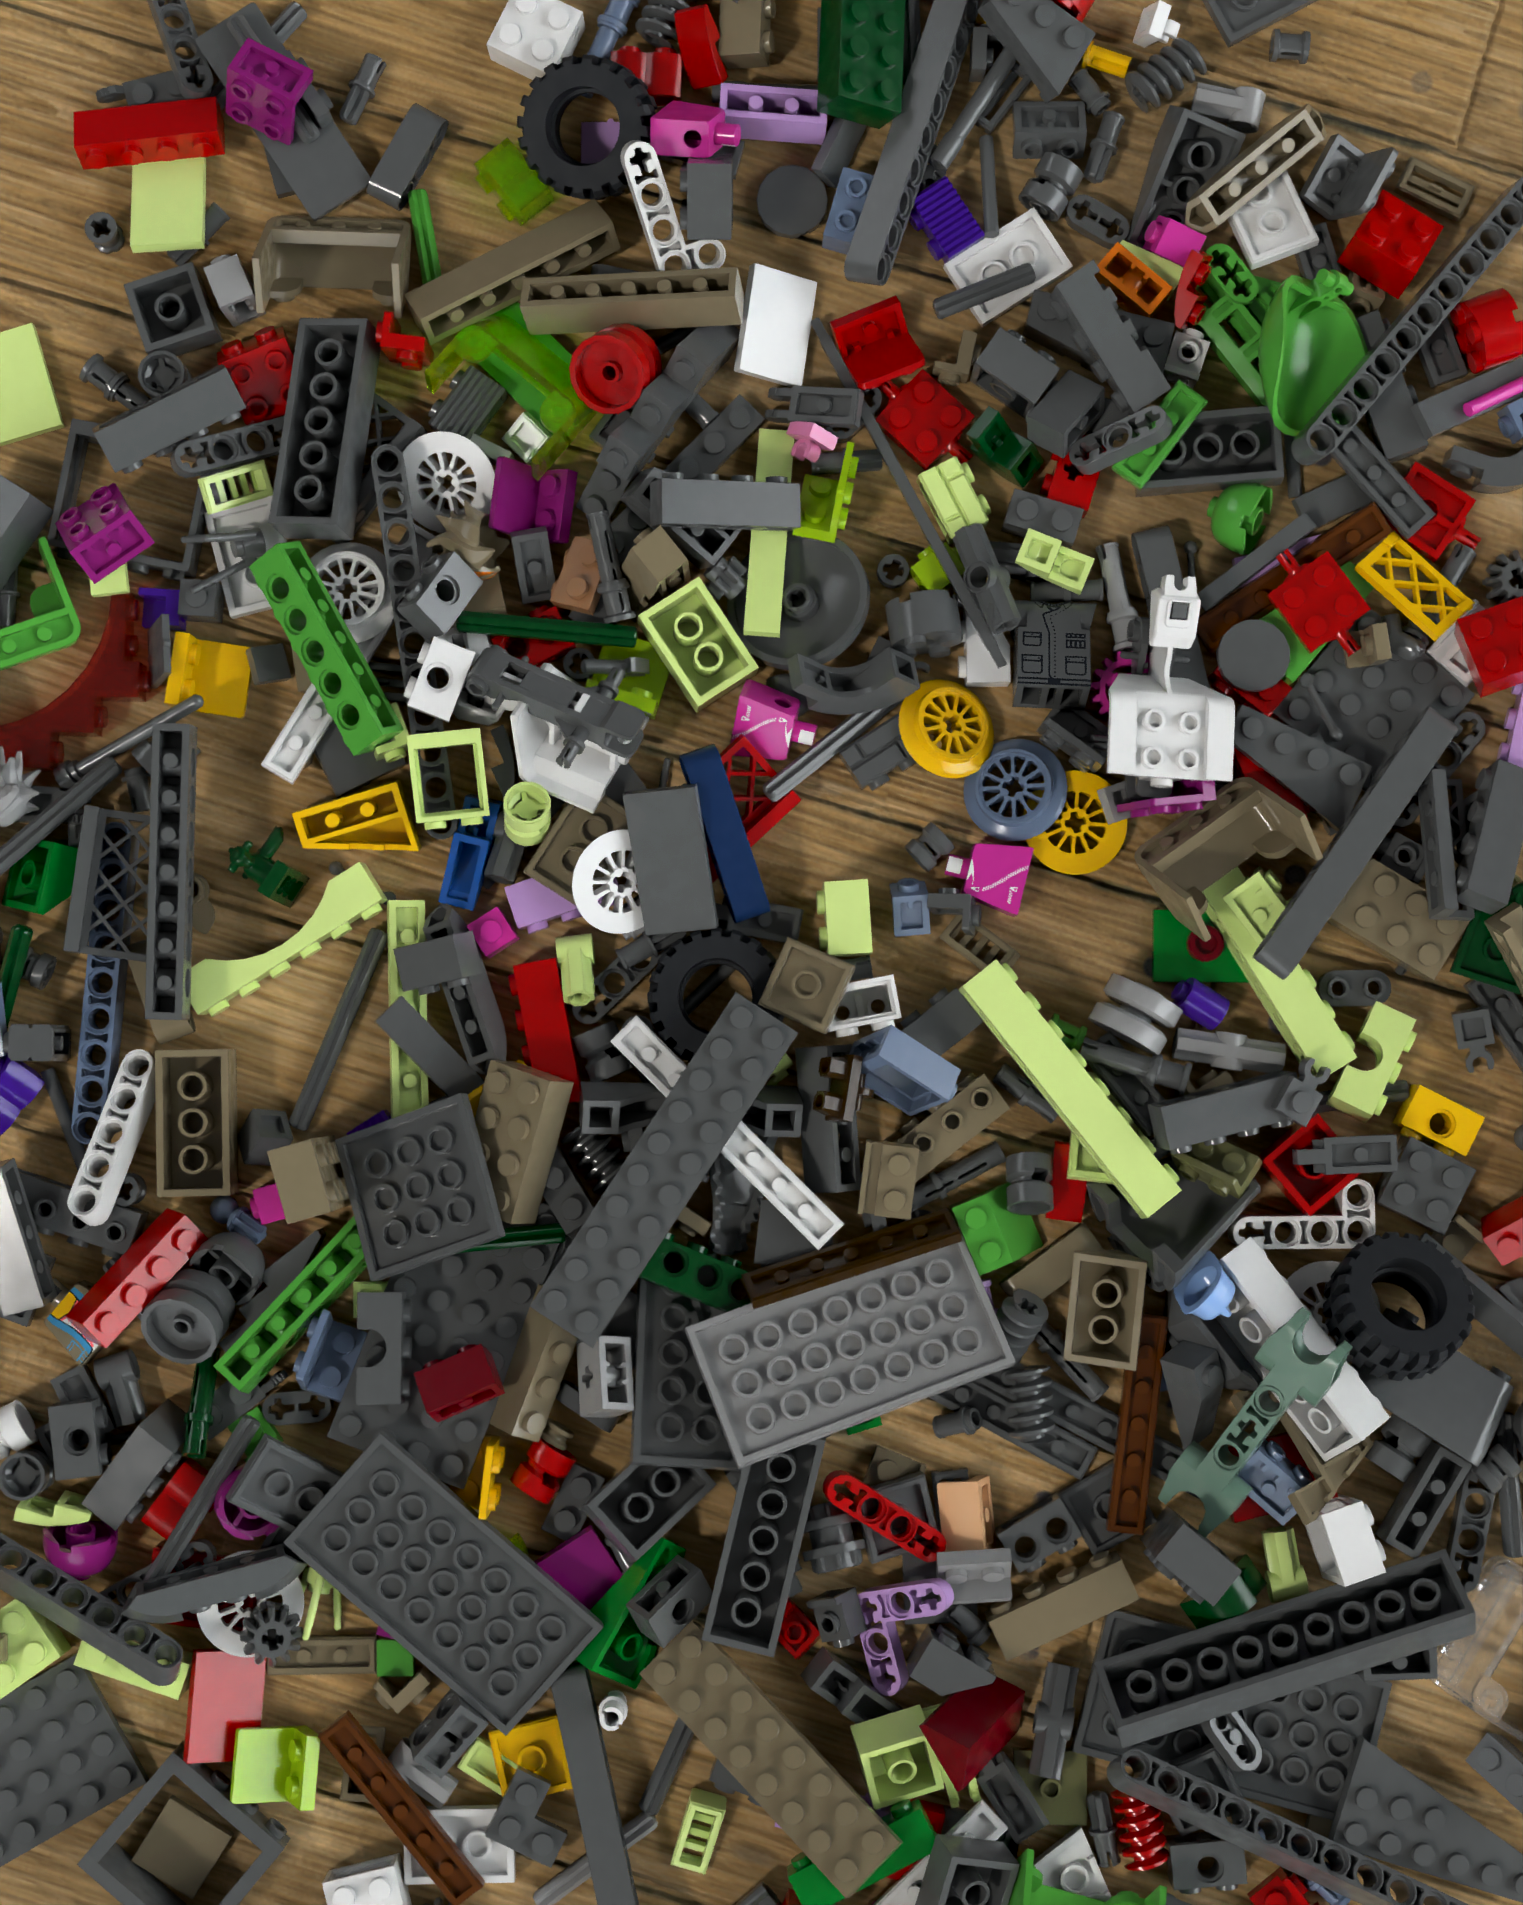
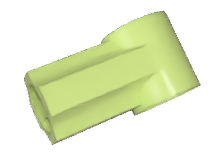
M592 933L555 937L557 962L559 969H561L564 1003H569L573 1006L587 1005L590 1001L595 1000L592 965H595V951Z
M1278 1526L1261 1531L1268 1569L1265 1571V1581L1267 1582L1266 1588L1271 1603L1283 1602L1309 1593L1305 1570L1299 1561L1294 1528L1292 1526Z

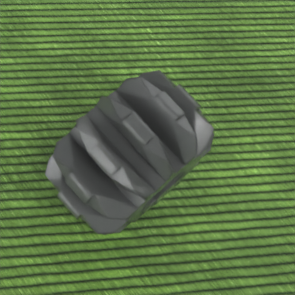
M1518 550L1512 551L1509 557L1500 554L1496 557V564H1489L1486 567V571L1491 577H1487L1482 581L1484 586L1492 587V591L1486 594V599L1490 600L1497 597L1496 605L1523 596V558L1521 559ZM1516 576L1520 583L1512 587L1509 580Z
M270 1601L267 1604V1612L263 1613L260 1607L255 1606L253 1614L256 1619L251 1617L243 1619V1626L247 1630L240 1632V1641L247 1643L243 1648L245 1655L255 1653L254 1661L256 1664H261L267 1657L270 1667H274L277 1663L276 1657L281 1656L283 1661L289 1662L291 1658L288 1650H300L301 1645L297 1639L302 1637L303 1627L296 1626L300 1621L297 1613L288 1615V1605L283 1604L277 1612L275 1611L274 1602ZM276 1629V1638L268 1639L267 1630Z

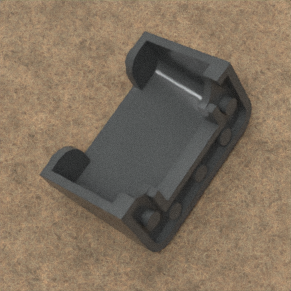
M1402 1307L1397 1312L1386 1308L1382 1314L1387 1320L1398 1327L1407 1330H1424L1416 1325L1419 1318ZM1456 1351L1432 1374L1426 1373L1422 1378L1410 1380L1407 1376L1402 1381L1390 1380L1386 1373L1381 1377H1377L1369 1373L1370 1368L1362 1365L1359 1368L1354 1363H1351V1366L1358 1372L1359 1378L1369 1391L1379 1399L1383 1408L1476 1467L1480 1465L1485 1457L1514 1391V1387L1509 1384L1512 1377L1494 1366L1488 1371L1459 1351Z

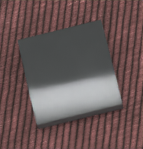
M334 720L314 750L337 798L367 786L372 780L403 768L406 764L404 758L387 763L385 759L376 761L374 751L353 756L350 749L344 743L343 736Z

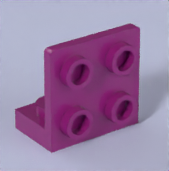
M247 38L227 67L226 114L236 122L246 124L264 133L272 140H278L286 145H290L294 139L296 104L312 82L314 70Z
M505 456L498 457L489 514V528L510 535V532L546 526L549 544L568 543L578 472L570 469L540 470Z
M115 483L108 487L104 486L92 493L89 500L79 507H72L66 510L55 523L68 551L94 584L155 543L151 535L132 512Z
M1215 781L1173 782L1172 792L1169 797L1117 805V812L1130 811L1131 818L1152 816L1154 814L1166 815L1203 809L1202 802L1217 800Z

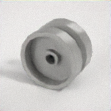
M1113 973L1103 990L1108 998L1120 1005V1008L1107 1002H1096L1088 1019L1105 1031H1111L1114 1036L1152 1055H1159L1167 1042V1038L1162 1031L1150 1023H1155L1164 1028L1175 1027L1183 1010L1155 990Z

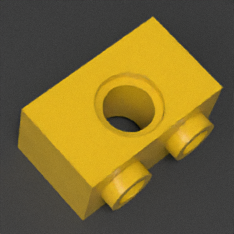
M1411 1084L1409 1097L1402 1102L1392 1123L1402 1128L1400 1131L1401 1135L1410 1136L1419 1141L1423 1138L1433 1143V1148L1453 1158L1454 1154L1457 1156H1467L1485 1117L1422 1085ZM1438 1113L1444 1119V1127L1436 1134L1430 1128V1119Z

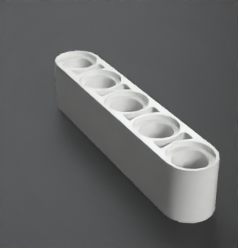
M143 1049L130 1051L122 1060L68 1196L67 1204L69 1210L89 1226L101 1225L111 1215L155 1103V1058ZM149 1065L143 1075L137 1076L141 1067ZM136 1098L133 1106L124 1109L127 1101ZM122 1131L120 1139L111 1143L113 1135ZM109 1165L106 1174L97 1177L99 1170L103 1166ZM95 1199L94 1206L89 1211L84 1212L86 1203Z

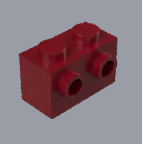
M482 1344L464 1346L457 1351L456 1355L445 1360L436 1359L430 1361L423 1366L422 1370L413 1373L426 1413L437 1423L505 1393L492 1354Z

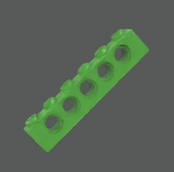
M292 541L275 544L249 566L256 579V583L273 609L275 618L280 622L289 638L292 649L300 658L310 681L321 696L327 712L333 718L343 736L346 746L350 749L353 756L373 752L376 747L387 743L402 732L404 728L301 542Z
M354 1216L213 1365L240 1392L249 1394L308 1331L312 1318L314 1316L320 1317L322 1310H327L367 1268Z

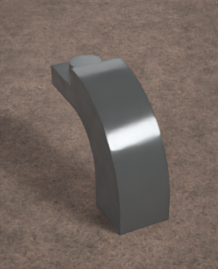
M1456 445L1452 446L1444 455L1441 466L1451 469L1450 473L1464 479H1469L1471 476L1475 477L1471 491L1484 494H1502L1523 488V445L1517 454L1503 458L1487 456Z
M888 647L863 664L845 668L829 667L798 653L787 660L792 690L806 696L808 709L821 713L851 715L879 710L903 700L920 688L914 658L891 647Z

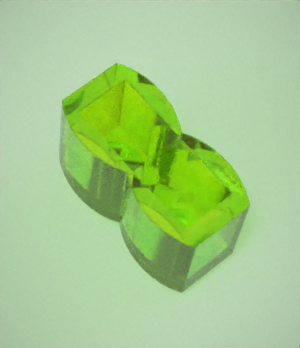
M508 137L474 163L478 173L474 179L486 195L493 192L500 200L496 206L508 222L514 219L522 226L554 201L550 189L537 178L538 174L535 170L528 167L525 158Z

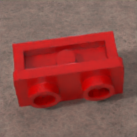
M384 311L383 321L378 320L376 342L380 343L381 350H383L389 361L401 363L402 368L413 371H422L423 366L433 367L434 352L427 339L420 336L401 334V325L394 318L393 312Z

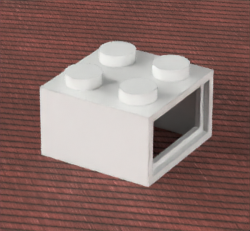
M508 0L487 42L490 59L531 80L535 76L542 78L546 74L544 72L545 67L551 63L560 64L562 63V58L572 56L586 29L583 12L559 0Z
M894 975L849 983L839 1007L844 1006L849 1010V1017L846 1020H839L835 1014L828 1032L835 1031L836 1038L859 1034V1026L871 1024L872 1031L881 1030L889 1025L895 1027L894 1020L900 1019L902 1016ZM876 999L883 1001L885 1005L881 1013H874L871 1009V1003Z
M1338 1494V1497L1332 1498L1331 1501L1325 1504L1315 1521L1305 1525L1322 1578L1346 1587L1386 1573L1383 1561L1386 1560V1554L1381 1542L1378 1539L1375 1540L1371 1528L1374 1525V1518L1367 1504H1363L1362 1500Z
M400 1853L329 1870L322 1882L327 1905H412L408 1885H404V1869Z

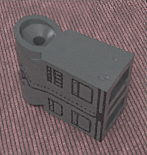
M1014 600L1022 619L1019 622L1020 625L1010 631L1014 641L1012 707L1085 710L1091 688L1090 628L1097 603L1063 602L1051 604L1042 601Z

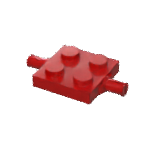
M923 368L909 383L900 388L891 380L883 382L878 387L889 398L887 407L875 418L880 429L925 471L938 458L947 455V453H950L953 457L957 456L961 464L964 462L968 463L974 455L959 443L962 432L974 421L975 416Z
M1414 462L1404 479L1431 508L1435 515L1407 540L1385 517L1391 529L1410 547L1433 562L1439 559L1446 546L1454 540L1474 550L1481 541V538L1465 529L1464 525L1466 516L1476 500L1420 463Z
M1289 549L1275 557L1288 573V576L1267 597L1310 654L1324 643L1334 640L1339 642L1348 657L1358 651L1361 646L1358 645L1348 630L1358 618L1371 610V608L1331 554L1326 551L1313 562L1301 566Z

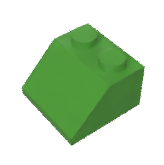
M1009 1182L949 1206L979 1276L1013 1263L1044 1246L1031 1215H1018L1007 1210L1006 1188L1011 1185Z

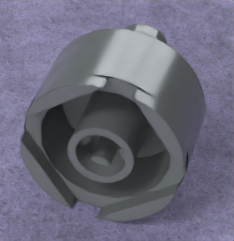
M947 590L916 591L909 593L910 600L900 603L899 597H896L885 605L891 648L912 658L919 654L928 653L930 658L946 657L951 654L950 648L960 644L963 640L957 595L953 594L950 598L949 591Z

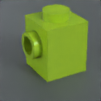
M944 542L943 544L963 578L965 568L956 547L951 549ZM930 546L917 555L920 561L911 566L909 574L921 591L947 590L952 586Z

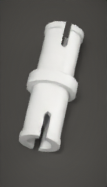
M619 1690L608 1692V1696H605L599 1705L600 1725L607 1731L619 1729V1725H622L628 1714L626 1696Z

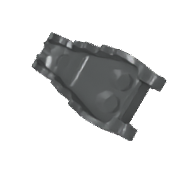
M758 1135L757 1137L774 1153L778 1137ZM720 1152L709 1169L713 1203V1221L709 1236V1247L717 1254L732 1256L748 1251L749 1247L746 1243L747 1234L751 1230V1223L757 1222L759 1219L761 1199H763L764 1195Z

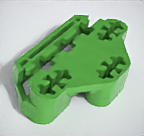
M1222 243L1214 244L1205 251V253L1213 256L1209 265L1211 266L1212 262L1218 263L1221 261L1223 267H1212L1206 282L1202 286L1198 285L1196 288L1197 291L1200 288L1213 305L1209 308L1206 303L1203 304L1206 306L1205 314L1198 325L1194 327L1204 334V340L1210 342L1209 346L1257 406H1267L1260 371L1251 362L1259 357L1258 348L1262 322L1270 301L1282 283L1253 275L1231 247ZM1232 272L1234 274V277L1232 279L1229 278L1227 283L1224 285L1222 282L1223 279H1227ZM1234 289L1236 291L1243 289L1245 291V295L1239 294L1238 296H1236L1233 293ZM1229 316L1232 318L1227 323L1244 343L1241 347L1225 327L1220 325Z

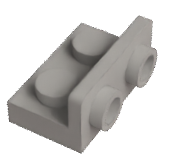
M1011 1549L937 1552L936 1576L946 1580L951 1585L954 1592L952 1605L1011 1601Z

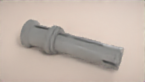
M1109 542L1103 544L1104 548L1102 545H1099L1095 549L1098 554L1110 610L1107 613L1106 622L1112 628L1115 642L1112 650L1116 654L1119 651H1132V642H1129L1127 639V627L1129 621L1136 620L1139 615L1135 607H1131L1118 548L1119 544L1118 542Z

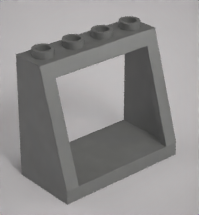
M180 1743L77 1865L123 1905H187L158 1878L132 1862L133 1857L116 1843L119 1837L173 1774L262 1851L218 1905H238L284 1850L291 1838L286 1835V1828L274 1818L268 1819L259 1811L257 1803L233 1804L230 1801L231 1781L224 1773L219 1770L213 1771L205 1763H185L183 1761L184 1745Z

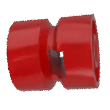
M540 1438L539 1443H532L527 1451L528 1461L520 1462L510 1481L530 1497L544 1504H550L560 1488L558 1479L567 1477L577 1459L566 1449L565 1451L560 1450Z

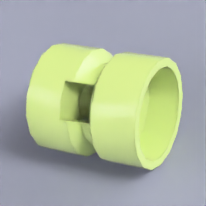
M520 782L507 790L503 803L504 830L507 836L514 843L522 846H533L541 843L551 829V798L547 790L534 782Z

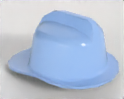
M1208 1251L1181 1283L1174 1288L1175 1298L1182 1312L1186 1315L1193 1314L1207 1321L1216 1318L1220 1314L1228 1318L1232 1315L1229 1304L1235 1293V1285L1223 1271V1267L1216 1255Z

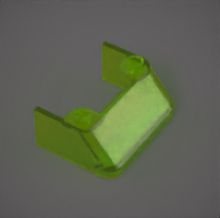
M502 313L492 314L463 328L424 371L427 389L434 394L463 360L470 363H479L487 359L492 352L547 397L540 407V419L544 427L553 433L552 437L531 459L532 476L538 481L598 411L590 409L578 398L571 384L569 365L533 335H529V332L510 316Z

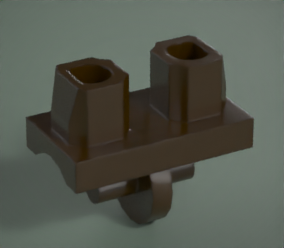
M854 1054L838 1055L820 1059L818 1071L820 1077L831 1079L829 1092L817 1091L812 1108L826 1115L825 1121L838 1123L839 1121L853 1122L854 1111H861L862 1099H873L874 1090L864 1088L866 1074H861L862 1056Z

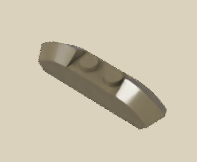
M1310 104L1304 105L1276 124L1222 168L1189 199L1186 206L1184 225L1207 233L1228 219L1325 138L1327 133L1320 113Z

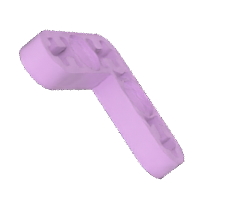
M929 1578L870 1587L858 1594L867 1627L866 1631L860 1633V1638L874 1688L882 1695H895L907 1685L909 1679L895 1621L936 1616L948 1609L953 1603L954 1592L951 1585L942 1578ZM932 1591L936 1595L940 1594L941 1600L939 1602L934 1598L926 1599L922 1602V1597ZM897 1592H902L909 1597L911 1603L909 1610H903L898 1606L896 1602ZM869 1601L870 1604H876L877 1610L874 1611L873 1608H867L866 1602ZM872 1621H874V1623H877L878 1621L882 1622L874 1626H871L870 1624ZM875 1632L881 1633L886 1637L888 1641L887 1650H881L875 1645L873 1639ZM887 1657L891 1658L889 1662H887ZM887 1672L891 1676L894 1675L896 1681L893 1682L891 1679H886L884 1673Z

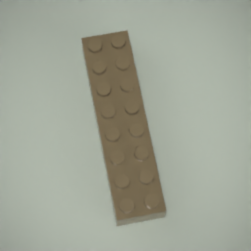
M691 1621L653 1659L640 1675L846 1899L850 1898L899 1848L903 1841L719 1644L701 1640L704 1628L699 1623Z

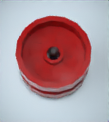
M628 323L612 324L582 341L573 352L569 366L571 384L578 398L590 409L602 414H619L636 405L643 390L661 375V354L654 340L642 329Z

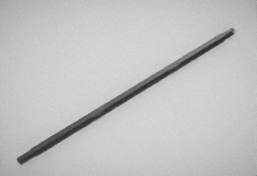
M819 318L813 319L811 325L843 387L859 389ZM864 399L861 420L985 648L989 651L998 669L1007 665L993 634L969 590L964 585L962 577Z

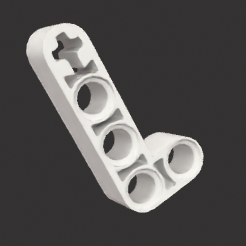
M632 140L626 143L621 151V163L656 270L665 271V261L673 255L680 256L682 260L681 270L720 268L726 258L725 248L720 241H684L654 148L640 140ZM638 148L639 151L647 153V157L642 160L646 172L654 171V176H644L635 181V176H642V173L637 164L630 163V158L635 156L634 149ZM648 184H656L659 189L658 199L652 204L644 203L641 197L642 189ZM665 219L670 223V234L665 239H656L653 235V227L656 222ZM711 243L716 248L715 258L709 263H703L699 259V250L703 245Z
M1355 1178L1334 1196L1335 1214H1313L1310 1217L1302 1214L1239 1215L1227 1229L1228 1238L1237 1246L1243 1243L1246 1239L1239 1236V1229H1245L1247 1223L1248 1227L1263 1229L1264 1236L1259 1234L1247 1236V1239L1252 1237L1262 1249H1352L1358 1243L1362 1244L1366 1238L1375 1235L1374 1189L1367 1181ZM1353 1185H1358L1362 1191V1198L1356 1204H1351L1347 1199V1191ZM1322 1221L1327 1229L1326 1235L1320 1241H1315L1311 1235V1229L1315 1223ZM1354 1221H1358L1362 1225L1363 1232L1359 1239L1352 1241L1347 1233L1348 1227ZM1281 1222H1287L1291 1230L1289 1237L1284 1241H1278L1274 1233L1276 1226Z

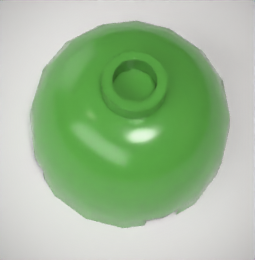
M1239 483L1224 489L1219 497L1214 496L1207 510V516L1211 518L1210 526L1214 539L1221 546L1232 552L1244 556L1253 552L1266 526L1261 525L1264 513L1270 515L1273 502L1272 489L1258 483Z

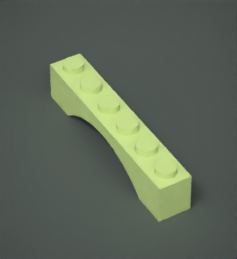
M358 862L329 880L323 898L313 916L298 933L282 945L264 954L246 959L215 960L205 958L191 967L190 1003L197 1015H207L209 1013L211 1017L222 1013L230 1007L228 1003L230 999L238 994L242 998L252 994L261 987L258 982L265 977L271 975L274 979L291 969L289 962L300 955L303 959L314 955L322 949L319 943L331 936L333 940L339 939L352 930L350 924L361 917L364 921L369 920L383 911L381 904L388 901L367 865Z

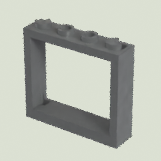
M74 418L71 421L47 539L49 547L57 552V557L70 561L76 560L68 551L55 523L66 510L76 507L88 443L99 444L92 428L100 424ZM182 439L174 444L177 448L179 444L189 440ZM204 450L200 455L189 457L185 452L181 460L195 463L196 460L205 457ZM173 451L164 455L163 457L171 458V454L173 453ZM209 473L200 475V478L208 476ZM199 484L188 536L205 534L206 521L204 513L207 510ZM186 543L183 562L138 554L127 562V570L144 575L149 574V569L163 572L162 577L175 581H180L184 576L196 578L203 543Z

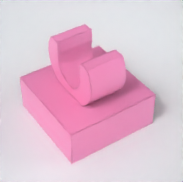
M790 422L786 432L787 435L797 440L792 447L791 455L800 461H804L806 458L816 463L820 457L821 450L834 451L838 440L837 436L813 422Z

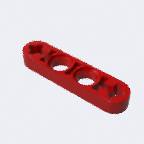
M835 1470L825 1477L823 1482L825 1497L833 1505L925 1562L936 1561L937 1552H945V1537L934 1526L843 1470ZM836 1483L841 1485L845 1483V1486L856 1494L853 1501L843 1493L839 1492L837 1494L833 1489ZM869 1498L878 1499L879 1508L877 1512L872 1516L862 1515L861 1506L863 1502ZM899 1516L907 1517V1529L901 1534L891 1533L890 1525L892 1521ZM916 1532L928 1540L932 1538V1541L935 1543L932 1549L929 1547L925 1548L914 1538Z

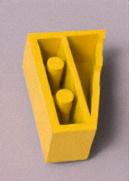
M400 779L292 813L302 848L419 851L422 848Z

